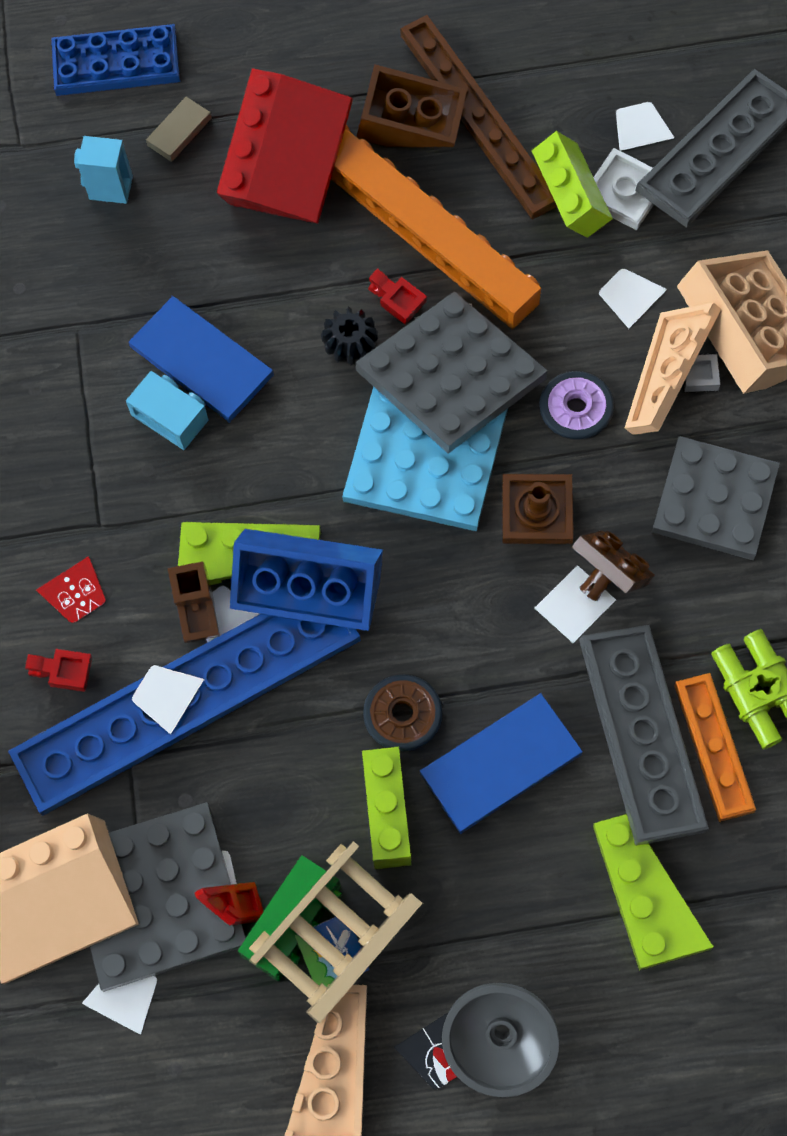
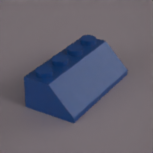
M244 529L234 541L230 609L369 631L380 585L383 550Z

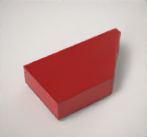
M255 882L206 887L195 892L196 899L229 926L257 922L264 912Z

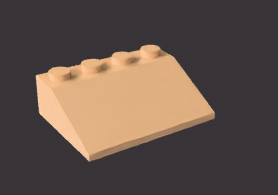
M769 251L697 261L677 285V288L689 307L714 302L721 309L708 334V338L743 394L767 389L787 380V279Z
M87 813L0 853L1 984L9 983L139 925L104 820Z

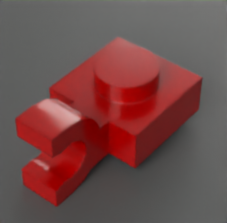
M378 268L369 277L371 284L368 290L382 297L380 299V306L405 325L427 302V296L403 277L394 283Z
M55 649L53 659L28 654L25 668L29 670V676H50L48 681L50 687L85 692L92 656L88 653Z

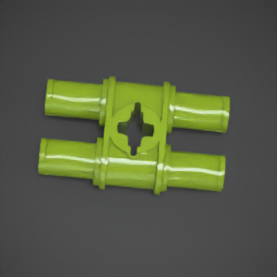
M759 629L748 634L743 639L757 664L754 670L749 672V670L745 671L731 644L717 648L711 655L725 679L723 683L725 692H729L740 712V720L749 723L762 749L765 750L782 741V737L771 720L768 711L775 706L776 708L781 707L787 718V668L785 666V658L776 655L764 631ZM758 683L762 688L771 687L767 695L763 690L755 691Z

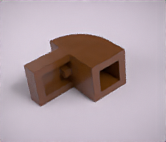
M204 562L168 568L173 599L178 608L184 642L189 643L219 637L220 632L214 607L215 603Z

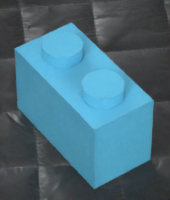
M83 136L81 149H76L74 163L75 167L80 171L81 185L85 186L89 200L127 204L133 175L123 141Z
M152 371L148 373L126 400L131 416L183 450L186 449L209 421L205 403L199 396L192 392L189 394L184 393L170 377L166 375L160 377Z

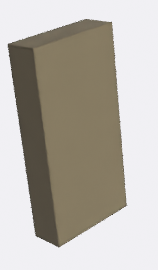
M185 97L146 139L147 146L172 162L212 119L211 112Z

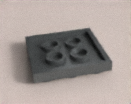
M679 436L651 533L754 561L780 463Z

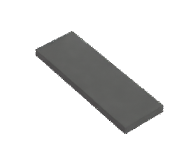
M754 69L637 183L635 191L687 228L787 127V91Z
M650 625L581 636L579 640L635 846L706 833L709 827Z

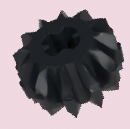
M349 306L346 309V314H341L335 310L333 319H325V330L321 333L322 342L325 344V352L328 355L334 354V359L337 363L347 358L348 364L352 366L354 358L358 357L361 359L366 353L376 348L375 342L378 340V330L374 328L375 321L372 317L365 318V312L362 309L356 314L352 313V309Z

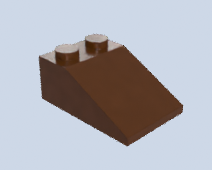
M374 64L356 137L385 147H454L467 89Z

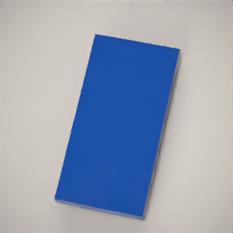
M175 24L51 38L56 96L180 82Z
M174 296L128 342L130 348L188 392L199 396L208 407L229 423L274 376L271 368Z
M540 693L420 770V775L458 832L462 834L581 756L583 751Z

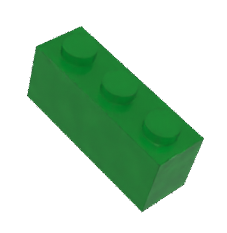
M301 855L238 949L241 957L249 961L254 955L249 949L250 946L264 931L271 935L326 873V870ZM333 876L325 886L340 899L342 896V892L338 891L341 887L340 880ZM314 898L301 912L300 916L314 927L319 925L318 921L325 910H329ZM288 927L274 945L297 965L300 960V956L296 955L300 950L295 938L297 933ZM262 957L255 965L277 981L283 976L265 957Z

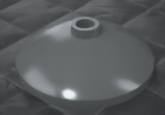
M489 983L467 991L452 1005L443 1026L442 1046L451 1070L468 1087L489 1096L513 1097L535 1089L550 1075L558 1057L559 1031L551 1011L535 994L513 984ZM499 1025H505L509 1028L510 1031L507 1033H500L496 1029V1027Z

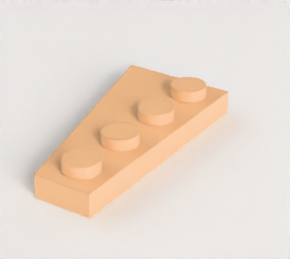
M714 302L660 313L625 425V429L632 435L658 432L721 311Z
M352 985L322 1022L317 1023L285 1136H362L367 985Z

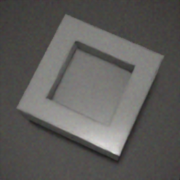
M717 354L698 355L684 381V392L718 391L720 377Z

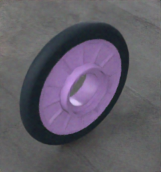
M572 371L556 376L545 386L540 396L539 407L545 424L553 432L569 439H586L597 435L607 427L613 416L614 400L611 391L601 379L586 372ZM578 398L585 402L586 408L581 412H574L568 408L567 403L571 399Z

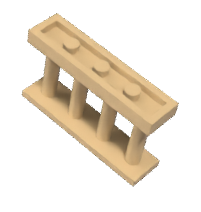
M354 841L347 848L342 844L337 847L326 860L331 865L326 873L271 935L264 931L249 948L254 953L249 959L253 965H256L262 957H265L308 997L307 1002L311 1007L306 1013L317 1023L322 1022L422 905V902L412 893L406 895L404 899L399 895L394 897L350 856L359 847ZM339 869L343 870L385 908L383 913L388 917L379 928L374 924L369 926L325 886ZM314 898L360 938L358 942L362 947L353 958L348 953L344 956L300 916L301 912ZM288 927L334 967L333 972L337 977L328 987L323 983L318 985L274 945Z

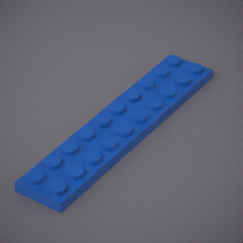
M259 614L163 666L166 669L204 679L171 734L132 701L135 691L144 679L143 677L12 748L8 752L39 813L44 816L360 642L361 638L357 630L353 628Z

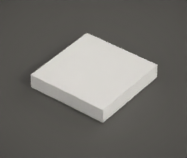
M613 148L593 178L612 217L637 230L654 204L635 191L636 185L653 168Z

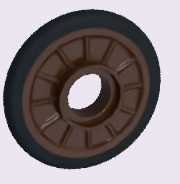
M394 675L380 681L368 694L363 709L364 723L369 734L380 745L386 748L399 747V751H411L427 744L437 733L442 721V704L436 691L426 681L412 675ZM397 705H409L413 710L412 717L407 721L396 720L392 712Z

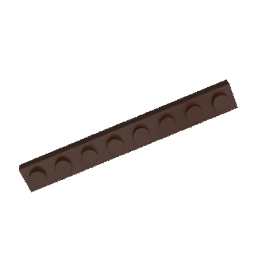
M425 15L400 28L402 39L432 80L467 89L460 120L530 218L533 220L556 208L557 205L542 172L429 16Z

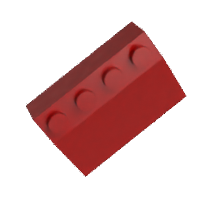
M252 68L217 194L232 206L318 224L352 106V97L283 74Z

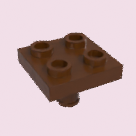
M503 474V544L573 543L572 474Z
M598 531L582 535L572 546L574 550L596 567L587 580L579 587L584 594L588 590L589 594L587 597L594 601L599 600L601 594L611 582L616 584L625 593H629L647 586L655 574L648 569L650 565L645 559L635 553L632 555L621 547L623 542L609 531Z

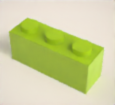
M555 131L532 150L566 227L588 238L613 219L576 142Z
M399 747L362 751L374 868L410 866L412 864Z

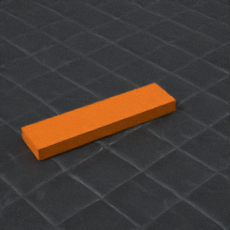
M707 673L676 681L674 686L719 822L754 813L756 807L711 674Z

